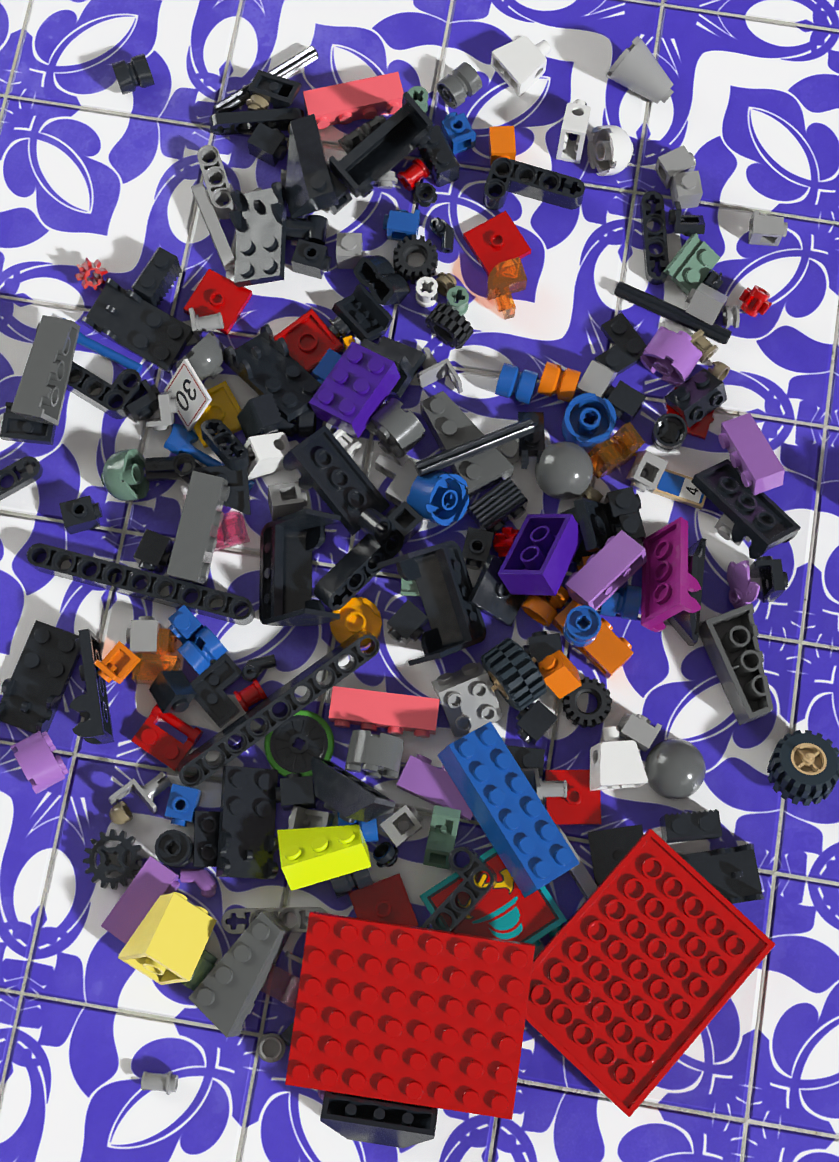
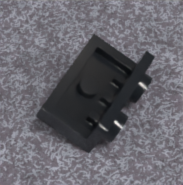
M362 284L357 285L352 295L336 302L332 308V311L343 320L361 342L364 339L373 341L384 335L393 320L388 311L372 297L371 293Z
M704 368L665 396L666 404L682 415L688 428L702 420L727 400L724 382Z
M762 556L756 558V561L749 567L750 578H760L763 603L774 602L785 591V588L788 587V576L786 572H783L781 559H773L772 556Z

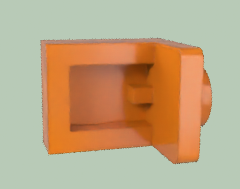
M119 641L102 661L97 659L94 664L100 669L97 674L108 683L113 680L121 684L141 659Z

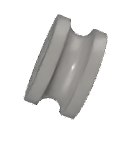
M738 305L733 306V308L724 306V328H729V326L738 328L740 323Z

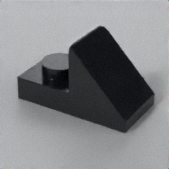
M258 70L248 88V92L251 96L256 94L271 102L274 109L288 108L293 103L302 85L299 82Z

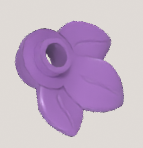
M744 560L737 564L731 561L727 568V582L730 587L729 600L734 608L737 609L751 604V602L757 599L760 585L750 579L749 560Z

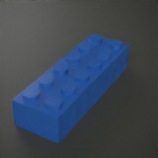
M492 722L452 742L437 755L524 898L580 864Z

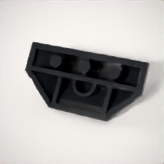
M701 538L688 548V573L701 586V590L697 592L688 591V593L697 600L700 606L707 541L705 538ZM683 610L667 619L688 646H694L698 642L700 610L696 613H689Z
M312 757L311 767L315 796L324 802L323 806L326 809L339 812V818L349 823H354L355 820L369 822L394 811L395 801L375 790L333 761Z
M325 1091L320 1121L348 1140L406 1148L434 1139L438 1109Z

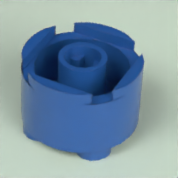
M584 393L576 396L571 400L564 413L562 433L565 440L581 446L586 452L601 449L609 442L616 423L615 409L609 400L596 396V394Z
M438 470L422 477L418 475L411 486L406 500L423 520L448 526L453 521H459L467 511L469 495L466 494L465 487H468V485L461 476Z

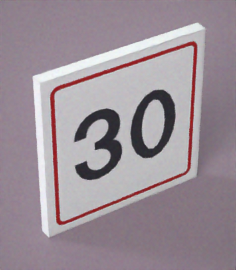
M184 359L164 389V392L172 391V398L176 397L177 414L187 430L191 431L212 401V398L188 359Z

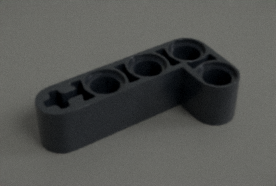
M500 157L494 160L484 186L483 203L490 210H499L504 206L508 192L573 210L582 204L585 186L578 178ZM497 172H505L506 175H499ZM527 178V179H529L530 181H529V182H523V181H521V179ZM545 185H551V186H553L554 188H552V189H547V188H545L544 186H545ZM497 193L499 196L493 197L490 194Z
M72 362L67 390L112 418H126L130 414L126 406L141 398L145 391L141 383L143 380L134 369L123 370L111 385L77 363ZM81 376L78 381L70 382L72 377ZM130 381H137L135 386L126 387ZM101 388L99 394L91 395L94 389ZM123 401L120 407L112 408L114 402Z
M374 508L364 510L359 517V526L366 536L315 585V597L331 610L336 611L344 607L382 569H378L377 563L392 559L403 547L404 540L393 522Z
M457 847L449 854V865L463 881L420 928L453 932L495 887L497 883L496 872L471 848ZM461 851L466 852L470 858L469 864L466 867H460L456 861V857ZM480 871H485L490 876V883L486 887H481L477 883L476 877ZM462 891L468 893L471 897V903L467 908L460 906L457 900L458 895ZM443 912L451 916L452 924L449 928H444L439 923V916Z

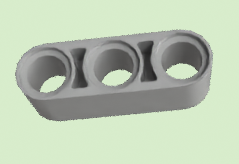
M205 145L198 150L197 158L209 198L217 217L223 220L229 219V212L236 211V207L230 195L231 188L218 149L212 145ZM209 159H213V160H214V161H212V162H210V163H207V162H206V161L209 160ZM214 181H221L218 184H212ZM221 202H228L224 206L219 205Z

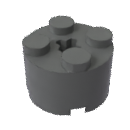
M390 398L370 418L371 421L366 429L372 435L377 436L380 440L378 445L385 453L389 454L392 452L400 459L425 437V434H423L425 429L411 410L406 412L400 408L403 405L402 402L395 398Z
M353 730L345 770L357 773L363 770L366 771L365 776L375 779H381V776L398 779L404 750V740L385 733L376 735L371 734V731Z

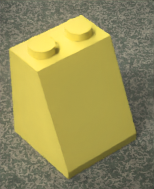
M173 892L160 895L124 946L118 958L160 985L190 981L217 920L209 916V912L206 909L189 903L187 901L188 898L181 893Z

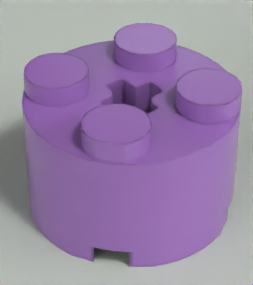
M661 326L643 351L640 359L652 374L655 371L663 374L661 378L663 381L673 385H681L702 357V352L691 343L692 338L686 332L679 331L676 333Z
M38 731L10 746L27 780L30 781L35 794L65 779L64 775L69 773L60 755L54 757L52 752L56 750V747L47 731L43 733Z

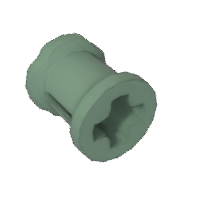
M421 86L410 88L408 93L427 114V90Z
M462 286L450 288L447 292V307L450 305L454 311H459L461 316L466 314L469 306V294L466 288Z

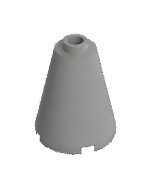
M637 36L632 41L633 44L626 48L611 66L606 76L656 104L660 101L665 103L674 93L671 89L674 84L644 41Z

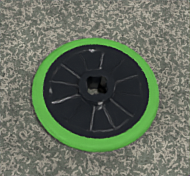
M300 710L265 736V755L272 768L278 770V773L284 777L291 773L313 776L311 767L312 757L330 761L334 752V736L330 726L321 716L308 710ZM297 739L305 742L301 750L293 747Z

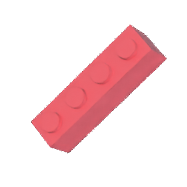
M398 72L303 91L307 116L315 115L318 129H325L336 124H349L360 119H373L375 116L384 114L393 115L402 107L404 94Z
M333 686L328 718L330 722H334V726L340 728H350V724L361 725V730L376 731L377 728H385L387 733L402 735L403 731L414 732L416 737L430 738V734L436 735L440 699Z

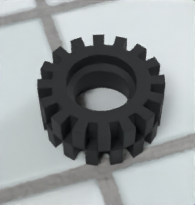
M412 235L411 240L406 236L403 238V243L401 241L397 243V248L395 247L393 251V267L397 274L401 275L406 281L408 279L411 280V284L414 285L415 280H419L424 276L431 277V274L435 275L438 266V252H436L435 244L432 245V241L429 238L425 241V236L420 235V239H416V235ZM411 253H420L425 257V262L419 267H412L407 264L406 257Z
M445 303L437 304L425 320L427 327L431 329L433 334L437 335L436 337L439 340L442 339L443 343L449 344L450 347H455L456 349H461L474 332L473 327L470 326L471 323L465 320L466 317L461 316L459 311H454L450 305L447 307Z
M584 677L581 680L582 686L563 697V712L566 713L568 720L573 721L572 724L575 726L578 724L581 728L595 727V725L601 724L611 711V693L609 689L606 690V685L603 682L601 684L597 682L598 679L593 678V680H590L589 677ZM583 693L592 694L597 700V708L590 713L581 711L577 706L579 695Z

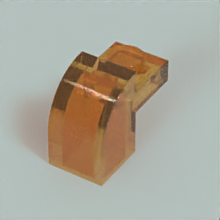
M520 257L499 263L492 269L488 277L487 300L495 299L497 311L503 313L505 320L515 316L516 306L511 294L526 290L527 277Z
M631 422L624 424L610 439L596 444L588 453L593 464V474L597 479L614 472L637 455L636 451L645 443Z
M159 628L156 654L135 653L141 659L132 672V680L136 684L152 685L161 671L179 670L181 660L178 656L171 655L176 652L177 637H174L170 629Z

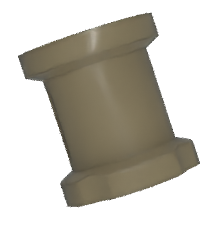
M702 329L691 336V343L702 352V357L699 360L701 363L710 359L719 349L706 339Z

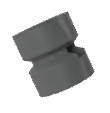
M463 62L452 71V75L448 74L436 83L441 98L452 109L459 107L465 102L467 96H473L483 86L479 74L467 62Z

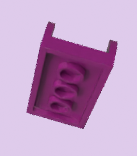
M682 517L654 532L643 541L647 562L642 566L641 625L653 632L664 630L666 625L663 621L683 610L689 613H696L701 610L697 600L688 593V591L697 592L701 590V586L688 573V521Z

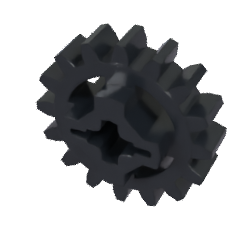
M114 829L110 830L109 836L104 832H100L101 839L98 841L92 838L90 841L94 845L93 848H85L84 850L90 854L89 858L83 859V863L90 864L85 873L94 874L91 879L93 883L101 880V888L106 889L109 883L112 890H117L118 883L123 887H128L127 879L133 880L136 877L134 874L135 870L140 871L142 868L138 865V861L144 860L145 857L137 853L142 849V846L133 845L136 840L134 836L126 839V831L122 830L119 836H117V832ZM112 841L121 842L116 847H109L106 845L107 843ZM107 853L118 855L116 859L121 866L110 864L111 859ZM131 853L130 866L127 864V855ZM99 854V855H100V864H99L98 867H97V862H96V860H97V855ZM118 871L122 874L121 876L116 878L106 877L107 875H110L112 872Z

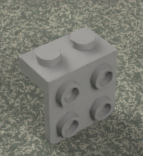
M480 662L466 664L461 670L454 673H444L437 680L431 682L436 695L441 701L449 726L455 737H461L489 722L495 723L502 719L503 714L495 692L491 690L492 683L488 672Z

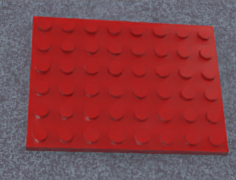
M648 829L533 960L525 1020L624 1114L630 1117L776 944L652 829Z
M310 911L285 1085L512 1120L535 944Z

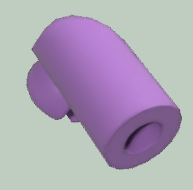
M181 869V883H196L202 890L201 895L206 898L213 897L216 894V880L207 870Z

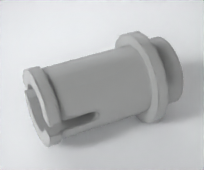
M169 1071L168 1074L143 1072L141 1079L142 1091H163L167 1095H170L171 1092L176 1093L178 1075H174L172 1071Z

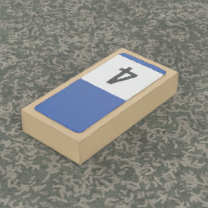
M668 469L664 470L656 489L652 492L653 494L700 510L703 508L706 496L691 483L692 477Z

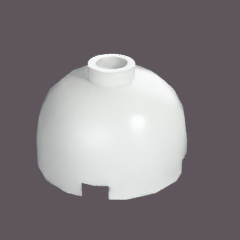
M596 126L591 134H594L593 140L588 141L587 145L590 166L592 169L597 168L599 173L596 174L598 176L618 174L628 166L634 150L631 139L627 132L618 126Z

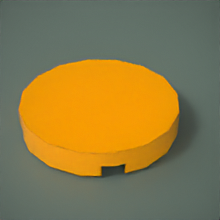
M352 598L341 609L332 611V613L340 614V619L330 622L332 635L339 644L359 631H368L376 638L381 633L382 619L380 611L373 602L366 598ZM365 638L361 641L360 649L371 645L370 638Z

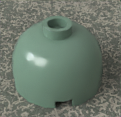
M125 449L114 453L106 460L101 474V481L114 498L121 501H136L147 496L150 481H147L146 477H144L145 459L137 449Z

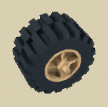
M506 638L481 656L482 666L488 672L490 681L494 685L491 687V690L493 692L497 690L514 709L518 711L523 710L547 692L544 678L535 665L536 658H530L525 650L514 640Z
M796 730L793 735L788 733L784 735L783 740H779L769 760L767 773H770L768 777L769 782L774 783V791L776 793L780 791L783 799L790 798L793 804L797 805L800 801L803 803V806H809L811 801L814 804H818L822 799L825 800L829 796L839 779V750L837 747L833 748L831 746L833 742L829 738L824 740L822 734L817 733V735H813L811 730H806L805 733Z

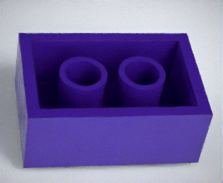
M352 341L314 394L309 404L317 418L359 438L371 421L370 418L380 408L401 377L394 361Z
M527 514L498 572L499 577L510 594L556 596L583 539L581 529L572 514Z

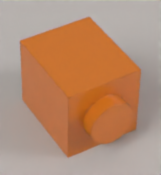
M514 126L489 127L490 166L494 160L500 157L515 160Z
M561 650L546 656L538 663L540 673L546 685L559 699L582 686L577 668Z

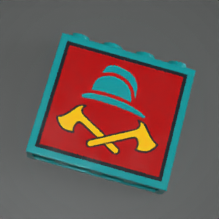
M494 847L482 854L480 857L496 872L497 883L453 932L535 944V948L541 945L539 939L546 934H549L550 938L555 936L567 919L546 887L543 886L524 898ZM480 871L476 877L477 883L481 887L488 886L490 883L489 874L485 871ZM456 872L419 896L431 915L463 881ZM463 891L458 895L459 905L467 908L471 903L470 895ZM444 912L441 913L439 916L440 925L444 928H449L452 924L451 916Z

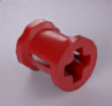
M415 158L411 166L404 172L397 174V178L405 189L412 191L414 185L422 178H427L430 173L426 165L420 159Z
M256 678L252 680L253 683L239 692L237 690L233 692L245 713L249 711L250 706L267 698Z

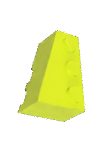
M359 825L277 830L281 869L291 891L371 867L368 847Z

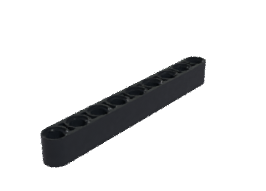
M42 543L33 544L27 551V559L36 570L46 574L178 609L185 605L190 612L238 625L250 624L255 617L252 603L249 599L242 596ZM47 553V557L43 562L36 563L38 555ZM65 560H72V564L68 569H61V565ZM89 567H97L94 575L86 576V571ZM122 573L120 581L116 583L111 582L112 575ZM139 580H147V585L145 588H135L136 583ZM166 586L173 587L171 594L168 596L160 595L162 588ZM189 593L198 594L196 601L192 603L185 602L186 596ZM214 600H223V605L220 609L213 610L210 608ZM246 606L249 608V611L245 616L241 617L235 615L237 608Z
M368 631L355 633L183 758L177 766V773L181 783L187 787H195L212 776L373 658L380 649L378 639ZM365 638H370V647L367 650H361V641ZM343 654H349V662L344 666H339V657ZM321 670H327V679L318 682L316 680L317 673ZM305 686L307 688L306 694L302 697H295L294 692L296 688ZM275 703H285V708L282 712H272ZM254 719H263V724L260 728H250V724ZM232 735H241V741L238 744H228V739ZM214 750L219 752V757L216 760H206L208 752ZM195 767L197 768V773L193 777H185L183 773L186 768Z

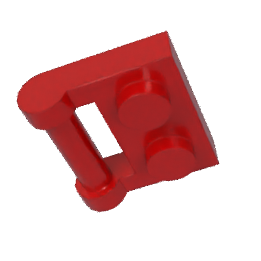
M156 704L131 741L176 772L179 762L189 755L201 738L203 731L198 727L193 728L173 713H162L158 704ZM161 718L188 738L183 744L155 724Z

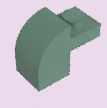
M434 805L423 865L450 870L451 866L448 859L455 846L461 810Z

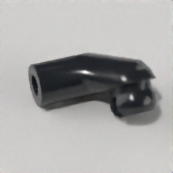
M438 217L433 218L430 222V228L442 240L441 252L452 253L454 229L445 220Z
M275 655L250 659L242 669V678L245 681L252 682V680L259 677L263 670L277 667Z

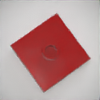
M506 211L463 233L464 240L488 277L531 254V248Z
M208 269L183 310L184 313L190 315L189 308L193 307L195 314L199 317L221 312L224 329L216 330L228 335L253 294L251 290L245 287H237L234 281Z
M312 308L273 337L274 341L283 337L288 346L289 355L309 373L314 371L329 348L337 353L343 349V344Z
M545 770V781L566 780L567 798L546 797V810L555 824L601 825L600 790L590 791V770Z
M400 873L360 890H354L349 894L356 916L359 919L414 927L419 926Z

